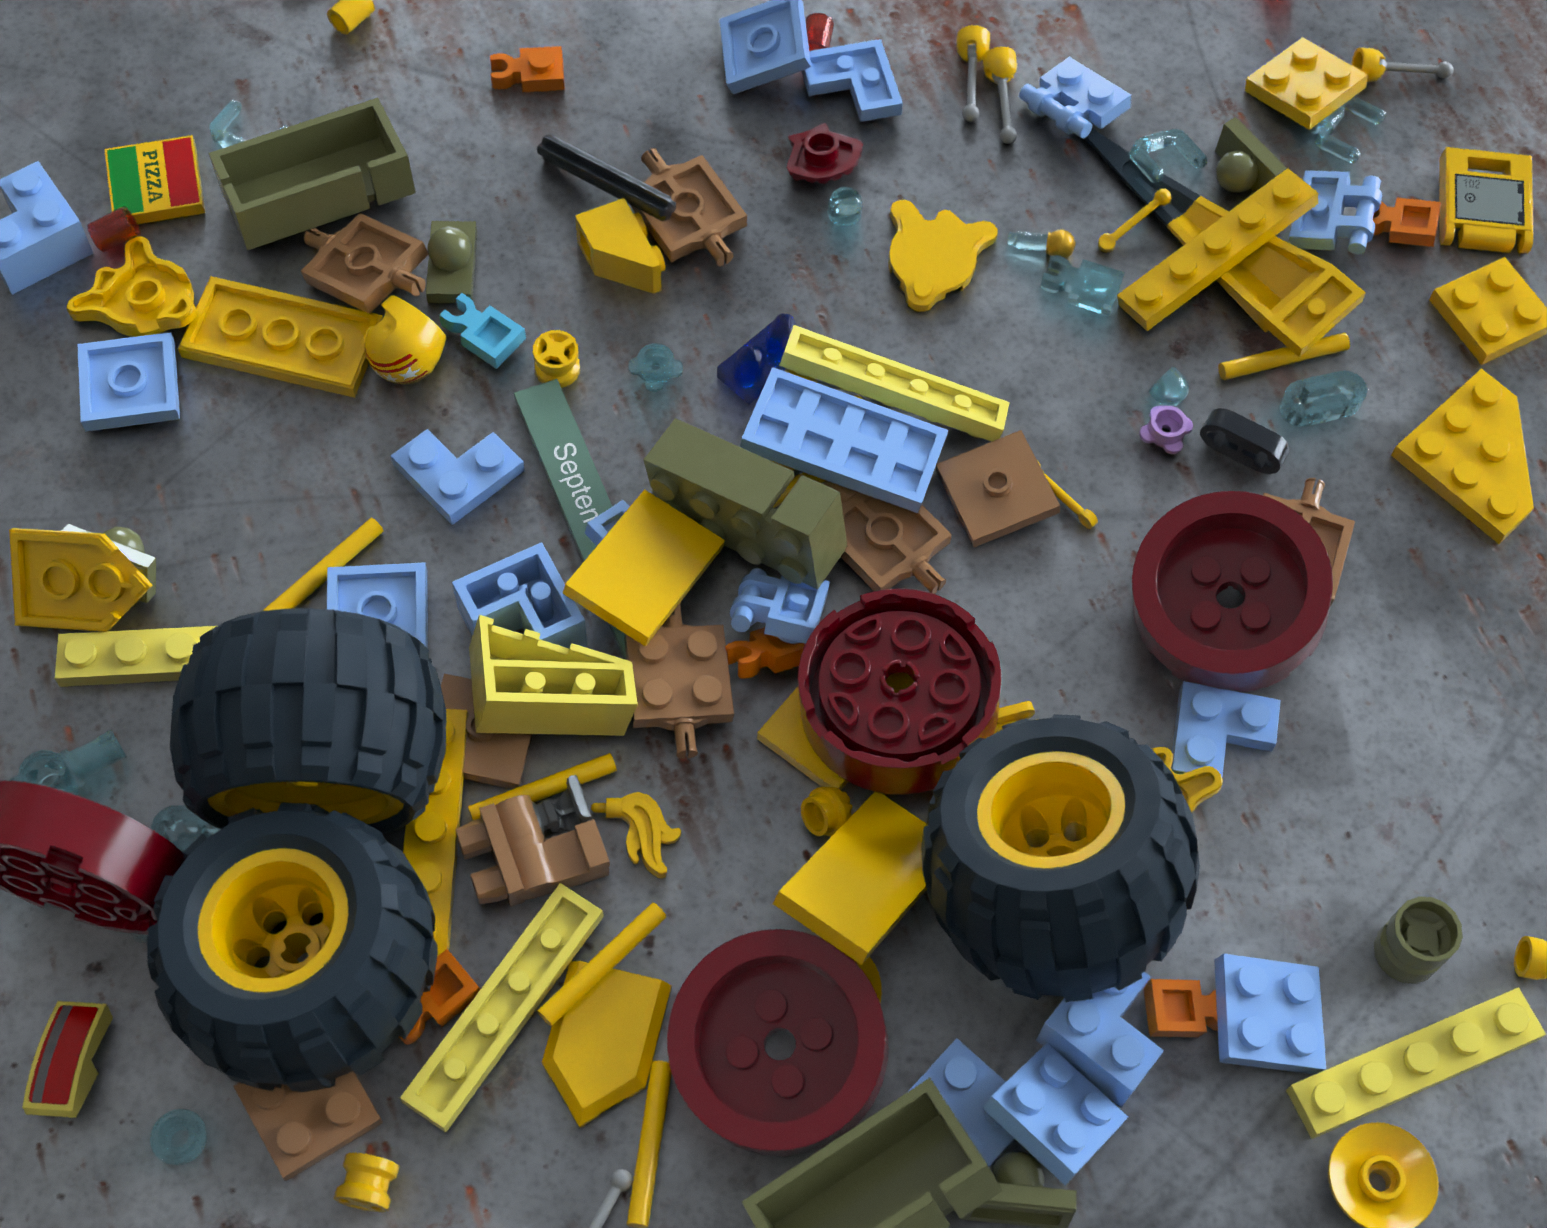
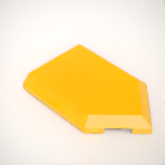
M21 528L9 529L15 626L106 632L153 586L105 534Z
M571 961L564 985L588 962ZM612 969L552 1025L542 1065L552 1082H554L579 1128L598 1118L599 1114L622 1100H628L646 1089L672 985L660 979Z

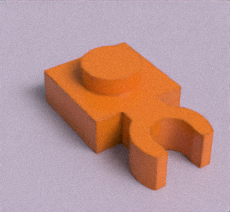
M562 46L519 48L520 58H512L504 53L490 55L492 71H503L491 73L492 88L507 89L515 83H522V92L565 90Z
M1396 198L1395 207H1388L1381 201L1380 208L1373 214V217H1375L1372 219L1375 223L1373 236L1379 235L1382 232H1390L1389 242L1434 247L1441 202Z
M764 627L751 631L749 641H733L727 644L725 649L727 651L728 665L738 662V677L746 679L757 675L760 668L766 666L774 673L799 666L805 644L787 643L778 637L764 634Z
M448 949L437 957L433 985H431L429 992H423L421 996L422 1014L406 1039L399 1037L406 1045L417 1041L421 1037L425 1029V1022L431 1017L442 1028L466 1008L481 990Z
M1150 979L1143 988L1149 1037H1200L1207 1032L1206 1025L1212 1030L1218 1031L1216 989L1208 995H1202L1200 980Z

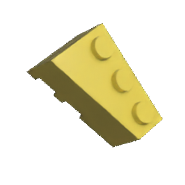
M482 615L478 616L469 646L476 733L625 735L638 705L632 661L571 643L570 648L540 640L541 633L525 629L524 634L493 625L494 619Z

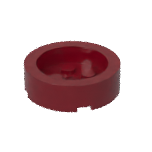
M1220 491L1204 494L1189 499L1168 511L1152 526L1143 539L1135 557L1132 573L1135 623L1149 653H1153L1163 665L1172 671V675L1182 681L1242 693L1259 690L1282 681L1289 676L1290 672L1302 664L1308 656L1313 654L1325 631L1333 594V574L1330 559L1322 540L1313 527L1301 515L1285 504L1270 497L1244 491ZM1228 586H1233V589L1239 591L1245 600L1237 608L1230 609L1219 604L1216 598L1221 591L1228 589Z
M885 589L860 595V601L843 608L837 613L835 610L830 612L816 626L804 646L799 663L798 686L801 720L805 734L821 761L841 778L854 785L886 794H914L933 790L943 771L954 769L956 763L960 760L959 753L976 739L987 738L993 735L997 726L1002 685V673L997 650L993 642H989L985 634L975 624V618L958 604L944 597L913 589ZM894 673H905L914 682L908 688L900 689L898 693H895L894 689L886 683V679Z
M0 781V889L40 908H44L47 903L75 913L73 920L117 932L148 935V927L157 923L153 909L155 905L154 899L165 875L174 876L185 861L182 851L165 837L144 824L92 800L43 785L21 781Z
M768 929L750 932L731 939L714 949L695 966L685 979L672 1006L668 1023L667 1052L669 1065L678 1091L687 1106L700 1121L725 1141L746 1151L766 1156L783 1157L824 1148L854 1128L873 1105L881 1089L888 1063L889 1047L885 1018L877 994L865 973L854 960L826 940L795 930ZM778 1031L790 1032L796 1040L794 1053L784 1060H775L766 1051L768 1036Z

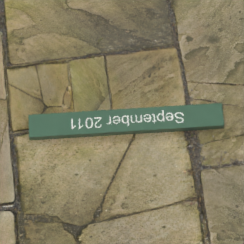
M555 379L514 392V399L581 560L584 562L597 547L585 534L587 523L611 508L612 504L558 380ZM609 624L621 655L626 660L625 633Z

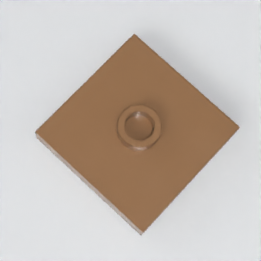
M1022 430L936 464V472L973 548L1060 513V504Z
M444 673L441 689L446 709L468 711L463 767L464 779L509 789L520 787L533 734L476 733L472 679Z

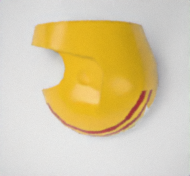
M391 295L381 304L386 311L384 318L375 326L370 327L366 333L365 354L372 369L383 379L396 384H412L420 381L433 371L440 360L446 335L436 323L416 307L399 297Z

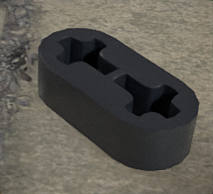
M1214 409L1200 429V436L1209 447L1263 474L1277 473L1290 451L1287 441L1282 436L1228 409Z

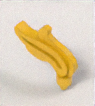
M635 792L622 798H606V803H593L591 805L592 812L606 813V818H622L629 825V831L626 836V849L630 860L634 864H638L639 856L637 853L640 851L641 859L646 869L657 878H666L667 867L662 862L661 843L666 845L674 844L680 839L681 830L680 828L672 829L667 825L656 801L648 794Z

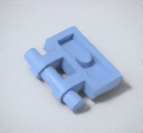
M1068 57L1041 76L1039 89L1026 84L1019 92V98L1028 103L1030 111L1038 116H1048L1056 121L1057 128L1066 134L1075 133L1081 138L1089 135L1092 130V124L1102 129L1131 107V94L1071 57Z
M1305 170L1303 181L1318 192V204L1292 223L1289 234L1290 244L1300 249L1335 250L1337 238L1348 237L1350 239L1348 250L1353 254L1364 253L1367 242L1373 239L1375 223L1372 219L1374 212L1380 208L1382 193L1379 190L1381 180L1371 175L1364 178L1362 186L1350 185L1349 172ZM1355 207L1357 209L1355 216L1343 215L1344 208Z
M760 568L752 569L749 574L742 578L738 588L739 596L734 599L731 606V626L735 631L745 632L756 622L766 623L764 634L778 637L787 643L806 644L811 633L819 624L830 581L824 580L817 590L803 582L801 584L792 583L783 576H781V579L767 576L766 572Z

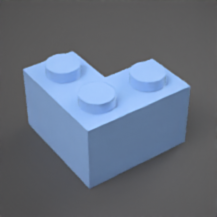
M39 161L0 179L1 191L12 214L0 219V277L12 295L93 254L80 220Z
M542 542L452 582L457 608L472 636L478 616L482 615L494 619L493 625L511 631L523 628L524 631L528 629L541 633L540 640L570 648L571 643L583 647L588 646L585 619L575 601L563 594L565 583Z
M1146 972L1142 973V979L1120 991L1115 987L1093 993V999L1065 1002L1064 998L1044 1023L1036 1039L1042 1046L1049 1043L1120 1108L1164 1051L1122 1018L1151 976Z

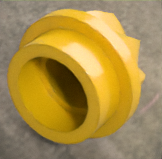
M821 786L813 789L809 796L802 801V820L812 834L816 836H832L852 816L851 810L853 805L850 804V797L846 792H842L837 787Z

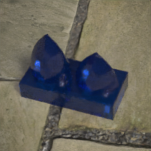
M779 314L774 321L717 367V378L746 403L750 404L760 396L772 367L785 371V368L779 365L793 325H796L793 316L790 314Z

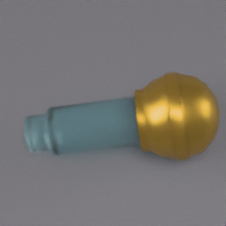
M1065 229L1055 230L1048 234L1017 231L1008 233L1007 245H1013L1019 249L1044 251L1056 260H1062L1072 255L1075 249V239Z

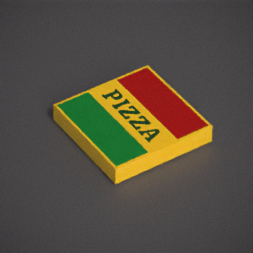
M193 135L104 149L112 217L116 228L205 213L196 144Z

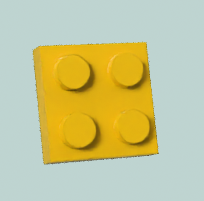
M1302 37L1246 78L1245 92L1310 130L1364 90L1368 75Z
M1505 257L1434 289L1429 298V301L1481 365L1547 334V307Z

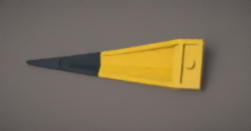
M1093 128L1089 135L1084 138L1145 205L1154 199V195L1159 189H1167L1171 193L1169 204L1158 206L1152 212L1183 245L1229 212L1153 168ZM1276 236L1216 280L1265 333L1270 331L1298 357L1302 356L1363 301L1366 293L1333 264Z

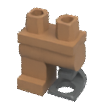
M577 775L567 778V789L555 804L552 803L551 798L543 800L542 803L535 804L529 795L515 796L496 805L493 803L479 808V819L473 820L455 830L464 860L491 851L496 865L470 874L479 904L508 899L509 905L512 907L524 903L525 900L551 894L560 883L570 888L609 876L610 861L594 819L592 820V815ZM550 829L551 832L568 831L549 839H545L544 830Z

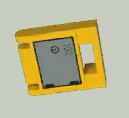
M1446 147L1439 158L1440 245L1450 246L1454 239L1455 228H1461L1458 232V248L1510 253L1514 248L1517 234L1518 253L1528 254L1533 245L1532 156ZM1468 169L1503 172V174L1471 172Z

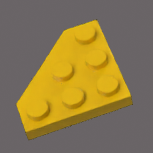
M1482 368L1405 437L1391 454L1393 458L1498 544L1512 533L1534 509L1518 398Z

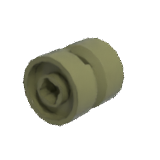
M1422 896L1407 900L1377 933L1374 941L1375 958L1380 968L1390 978L1410 984L1428 980L1459 949L1463 938L1462 924L1456 912L1445 902L1433 897Z

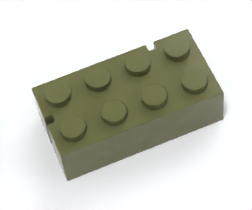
M378 97L209 153L220 190L247 250L370 209L369 202L376 200L378 205H382L416 193L408 155Z
M677 418L673 420L643 459L653 495L725 540L724 546L737 551L746 561L756 565L762 563L779 571L785 579L792 583L801 584L803 582L818 590L848 547L839 491L802 475L778 509H775L773 506L795 477L794 471Z
M928 1078L743 1200L742 1204L756 1228H948L951 1225L946 1219V1215L955 1210L961 1219L1002 1192V1189L931 1078Z

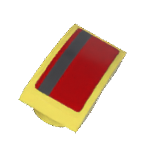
M58 1001L41 1036L30 1069L22 1107L26 1115L77 1117L98 1076L92 1058L113 1019L107 1004Z

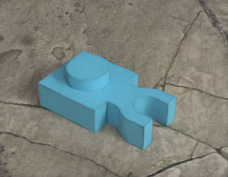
M463 293L456 298L457 307L460 311L464 312L463 315L454 316L447 310H444L439 315L441 326L450 332L462 333L460 338L463 347L496 369L526 339L525 328L490 305L481 313L475 308L473 301Z

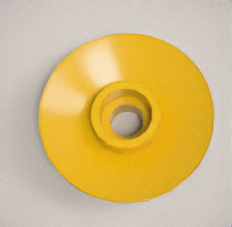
M1378 1122L1357 1126L1339 1139L1329 1158L1328 1180L1333 1197L1341 1210L1353 1222L1363 1228H1415L1429 1216L1435 1206L1439 1190L1435 1163L1424 1145L1415 1136L1400 1127ZM1371 1173H1376L1384 1179L1386 1185L1384 1191H1377L1371 1186L1369 1182Z

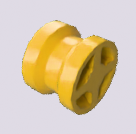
M550 330L536 338L533 344V359L535 361V374L541 383L557 379L561 388L569 386L576 381L580 374L578 344L575 338L561 330ZM549 360H555V362L560 364H552Z
M364 1153L345 1154L343 1167L346 1171L344 1183L336 1187L333 1199L340 1204L360 1210L387 1212L391 1202L387 1194L389 1183L397 1178L399 1165L374 1155Z

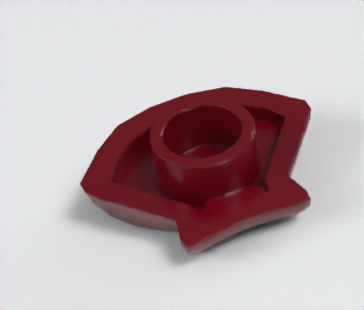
M822 123L810 130L788 136L793 149L787 163V170L790 176L798 181L806 180L811 183L825 184L829 180H838L842 175H849L857 166L862 155L863 143L857 139L831 132L828 125Z

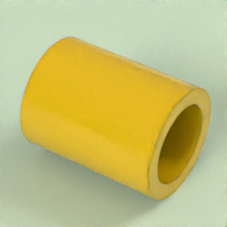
M339 0L327 11V16L336 30L347 35L372 14L375 7L372 0Z

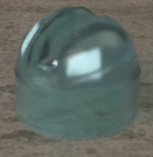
M851 187L836 189L828 201V216L831 221L837 225L850 226L861 219L863 201L858 191Z
M1172 367L1151 387L1148 393L1163 406L1175 407L1186 398L1189 387L1185 377L1175 367Z

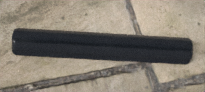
M552 135L544 136L542 142L537 145V153L542 156L543 160L618 199L625 198L629 205L660 221H668L671 214L676 210V203L669 195Z

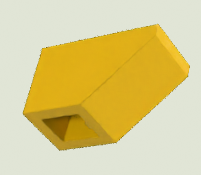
M625 198L575 215L577 243L595 276L653 294L661 291V272L666 270L663 255L657 245L651 247L647 240V229L639 212L633 214Z

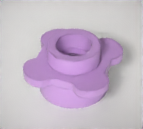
M1174 406L1153 407L1149 414V423L1140 429L1139 435L1141 440L1145 443H1155L1157 446L1163 447L1169 454L1179 453L1183 447V437L1192 431V421L1180 409ZM1162 428H1166L1170 430V432H1164Z

